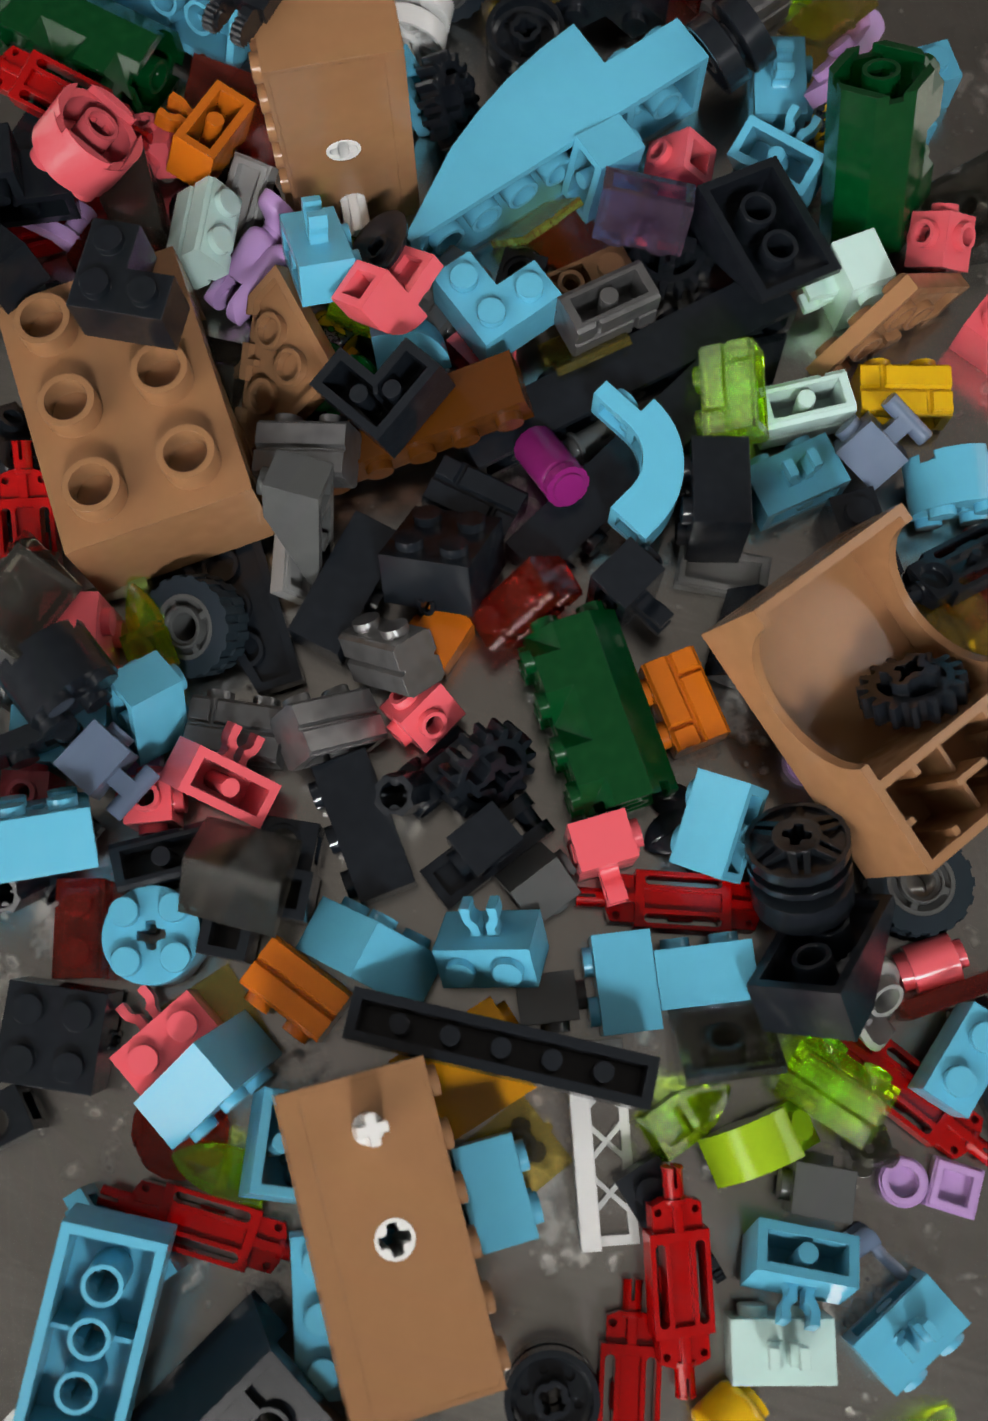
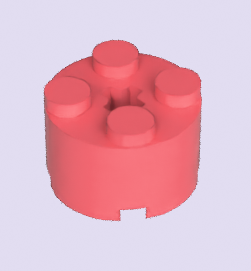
M71 83L60 92L34 125L32 131L33 147L30 150V158L37 168L47 172L57 183L71 191L77 199L83 202H91L95 197L107 194L139 159L143 151L142 135L138 138L136 137L132 127L136 120L131 111L115 95L93 84L88 89L76 88L78 83Z

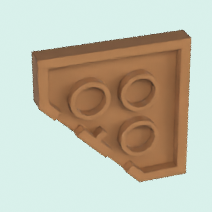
M276 264L248 295L246 314L252 315L249 343L243 342L239 370V379L245 380L242 407H235L234 414L247 441L252 459V448L256 447L255 435L259 420H275V415L278 413H290L302 417L303 421H305L321 405L324 399L309 383L335 354V350L311 307H302L288 267Z
M901 273L883 287L882 293L884 296L872 307L871 305L863 307L848 320L850 327L839 338L835 336L824 342L815 351L817 358L805 369L810 376L819 374L821 377L827 372L845 369L846 372H849L851 365L848 361L857 362L868 355L873 357L901 339L903 335L899 331L900 329L909 330L919 323L923 326L936 318L971 286L961 273Z

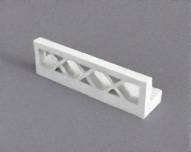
M622 1038L590 1040L623 1049ZM567 1094L578 1240L581 1253L601 1252L603 1246L640 1244L638 1221L627 1202H624L615 1193L618 1189L615 1182L610 1187L605 1185L596 1177L595 1159L606 1145L622 1159L623 1171L633 1165L628 1108L616 1106L618 1121L607 1135L604 1136L592 1126L591 1107L596 1101ZM618 1131L620 1134L621 1150L610 1142ZM593 1134L601 1140V1142L595 1149L593 1145ZM597 1185L603 1191H605V1194L600 1198L599 1201L597 1194ZM610 1198L614 1199L626 1210L628 1232L601 1234L599 1211Z

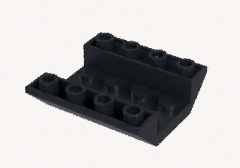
M253 1290L133 1410L130 1421H261V1415L269 1412L277 1414L283 1421L346 1420L278 1345L277 1342L289 1328L261 1296Z

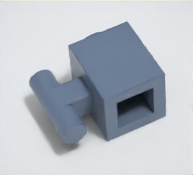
M895 392L888 396L881 404L883 409L892 417L889 421L882 425L869 410L861 418L854 415L839 427L835 433L838 438L833 442L835 453L867 487L873 486L874 490L909 461L906 450L898 441L908 434L920 446L933 434Z
M93 719L53 762L60 771L92 798L100 800L112 787L118 795L105 809L119 821L126 816L161 777L147 764L134 778L126 773L139 756L129 748L135 740L113 721L106 728L103 724Z

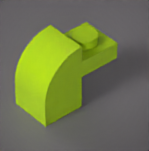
M800 1094L786 1098L755 1116L729 1123L698 1140V1144L718 1189L743 1183L787 1166L806 1156L804 1151L821 1142Z

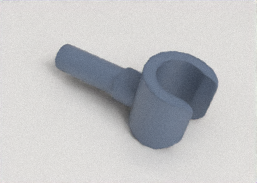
M857 1222L842 1232L860 1236V1259L871 1252L899 1281L907 1278L909 1272L886 1251L885 1247L881 1245L878 1235L868 1228L866 1224Z

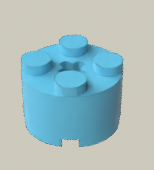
M967 443L942 447L933 450L934 457L929 461L920 463V457L916 455L909 458V461L901 467L908 512L913 518L912 522H914L915 531H928L943 526L942 520L959 518L961 526L974 525L988 520V450L986 443Z
M150 885L134 889L117 898L109 907L102 927L101 937L103 952L111 969L122 978L140 985L171 987L185 982L207 958L206 955L195 953L204 912L191 898L164 886ZM157 928L166 932L165 939L158 940L156 945L151 944L150 935L156 933Z

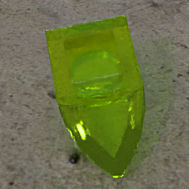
M134 583L129 584L125 603L127 634L119 637L127 662L139 659L157 650L169 665L172 663L179 665L180 661L158 606L143 589Z
M722 1082L693 1084L680 1091L671 1092L653 1105L650 1111L643 1112L635 1118L662 1162L672 1161L711 1131L725 1111L731 1087L729 1084Z
M201 1143L184 1147L172 1153L171 1159L177 1169L198 1189L209 1193L212 1197L261 1209L264 1200L238 1197L245 1149L229 1144Z

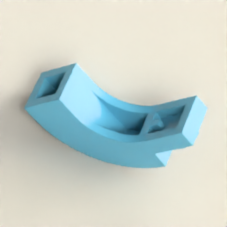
M606 380L593 393L591 412L630 447L639 468V476L634 484L610 507L607 523L626 540L631 536L639 545L646 543L650 546L669 522L680 493L684 476V453L681 439L672 419L655 399L643 410H639L638 403L629 392L622 388L617 390Z

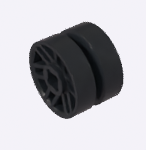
M501 0L491 10L486 22V59L488 73L498 87L540 48L565 30L563 15L552 1Z
M715 0L711 4L713 16L706 11H702L684 25L709 56L706 71L717 85L729 95L749 80L748 68L758 73L777 58V51L770 34L747 0Z
M542 1338L528 1343L515 1354L510 1362L511 1369L507 1370L505 1375L507 1389L504 1390V1408L508 1421L598 1420L600 1392L590 1361L578 1347L562 1339ZM555 1386L560 1389V1397L556 1395L549 1398L548 1401L543 1399L542 1391L546 1393L554 1390Z

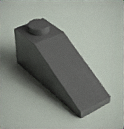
M277 449L270 467L263 466L260 470L256 493L262 496L263 517L310 586H312L333 551L334 463Z

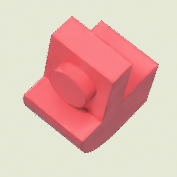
M406 245L397 261L389 270L357 259L331 299L353 321L390 335H403L416 329L428 316L418 304L429 291L444 265L434 254Z

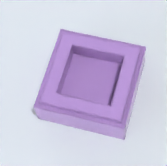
M932 1154L927 1173L929 1180L928 1192L920 1204L974 1220L985 1170Z

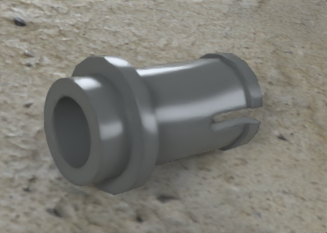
M597 420L576 433L572 431L565 433L564 440L561 442L579 464L584 465L587 463L589 456L603 449L617 435L614 432L611 433V429L601 420Z

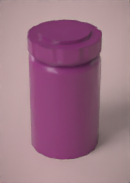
M534 426L520 435L514 447V455L550 503L557 507L570 506L585 495L590 481L586 470L550 428Z

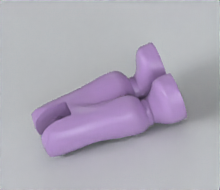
M267 188L258 197V206L265 219L264 225L262 227H250L244 232L231 254L229 274L213 281L203 297L217 311L226 308L227 319L238 326H241L251 316L246 314L248 295L275 264L288 267L283 255L279 214L294 211L280 196Z

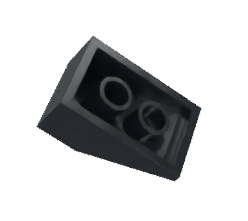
M777 156L697 186L685 216L688 224L705 254L760 305L835 275L842 269Z
M855 893V904L849 917L836 928L818 935L792 936L777 932L746 984L763 1031L857 1042L875 1006L896 903L893 894Z

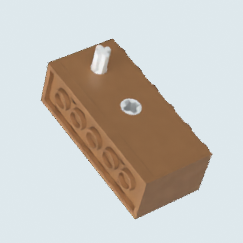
M282 0L268 23H263L255 36L251 38L249 43L251 52H248L286 203L294 212L302 211L301 197L320 195L322 207L334 206L340 223L348 224L352 240L356 239L360 231L373 218L385 211L398 210L404 216L417 214L420 208L408 82L404 46L395 0Z
M423 1055L409 1057L271 1095L345 1415L348 1421H412L507 1389L503 1374L504 1371L511 1369L507 1347L502 1335L496 1336L489 1319V1315L497 1312L494 1295L487 1279L482 1281L477 1271L475 1259L482 1258L481 1244L474 1224L468 1226L467 1221L464 1220L461 1205L468 1203V1193L461 1171H454L450 1164L447 1150L454 1149L455 1143L447 1117L441 1118L438 1115L434 1097L441 1095L438 1074L434 1064H425ZM392 1223L400 1231L393 1233V1243L386 1245L380 1238L387 1235L386 1225Z

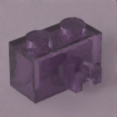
M606 166L595 214L592 239L602 240L605 244L614 247L631 246L645 249L657 256L669 254L681 257L694 210L696 185Z

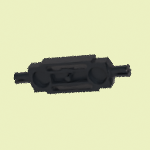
M988 520L922 553L918 561L907 566L902 580L913 603L918 602L932 611L946 603L952 608L988 588Z

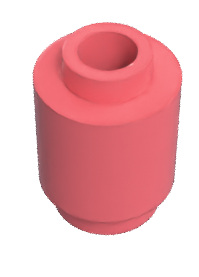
M947 932L901 946V952L890 955L891 960L900 972V985L904 993L916 990L919 994L964 979L963 968L970 966L961 940L959 938L951 940Z

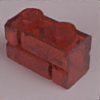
M530 556L481 602L474 615L469 618L491 652L505 651L506 649L515 650L522 647L523 638L532 633L530 623L548 615H557L558 617L565 611V606H570L583 595L582 588L564 559L560 556H546L545 558L543 556Z
M66 878L56 880V900L59 901V905L55 907L51 979L65 981L114 980L115 973L104 955L101 937L102 927L109 907L118 898L115 882L106 878Z

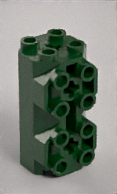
M0 0V55H3L13 45L30 54L34 49L111 89L120 101L130 105L134 113H156L160 107L165 109L169 95L173 91H177L179 77L173 75L174 64L177 63L182 66L185 55L177 31L112 0ZM46 69V71L69 83H75L50 69ZM79 84L77 85L78 88H84Z
M883 40L874 42L872 49L867 53L859 54L860 45L846 48L829 67L819 229L830 247L834 241L875 228L889 258L890 254L900 252L906 244V235L910 228L912 211H918L930 195L934 164L929 158L930 148L926 143L927 130L940 116L944 80L939 74L940 64L932 54L924 53L921 48Z
M595 600L576 608V614L558 619L557 615H548L530 623L532 633L524 637L523 646L517 648L520 658L517 660L524 685L529 686L533 684L535 689L533 693L535 703H532L538 726L540 730L550 727L553 733V737L548 738L550 747H547L555 774L563 772L567 781L564 784L565 791L562 792L566 808L571 819L580 816L582 820L594 817L596 812L600 815L624 807L626 813H630L654 804L652 794L662 791L664 798H668L679 789L615 610L605 609L602 600Z

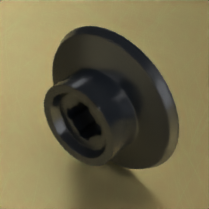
M388 210L377 215L357 235L352 244V250H359L362 261L389 270L399 258L404 246L411 247L407 242L408 223L404 214L398 210Z

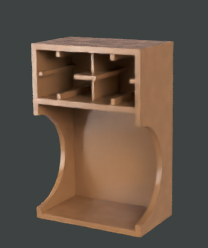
M173 246L154 252L157 261L153 273L175 276L190 306L178 350L85 335L66 306L73 281L30 295L9 315L0 308L1 333L64 554L102 595L121 589L120 587L126 586L128 582L146 577L148 580L275 535L263 517L262 496L256 493L257 478L253 476L251 471L253 459L223 387L201 322L206 320L202 305Z
M902 502L840 533L701 634L813 802L826 806L842 816L851 832L852 859L865 879L931 874L988 826V656L970 652L948 640L924 618L909 597L901 580L896 561L898 536L902 528L913 520ZM927 651L932 652L935 659L948 654L950 655L951 662L959 660L963 662V668L968 672L971 693H968V704L957 705L958 713L956 715L944 714L941 717V723L938 724L926 720L922 721V725L918 729L902 726L898 730L893 729L892 722L876 726L874 718L865 719L863 717L856 687L860 686V676L871 675L869 669L871 666H882L884 663H887L886 659L890 657L900 661L904 659L906 653L925 654Z

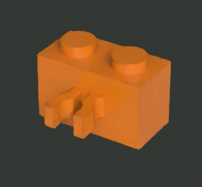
M218 79L194 109L190 107L182 96L173 91L168 97L166 109L175 114H171L160 107L156 112L154 125L174 133L166 171L191 186H195L197 181L208 175L218 178L233 158L235 151L237 152L245 142L256 103Z

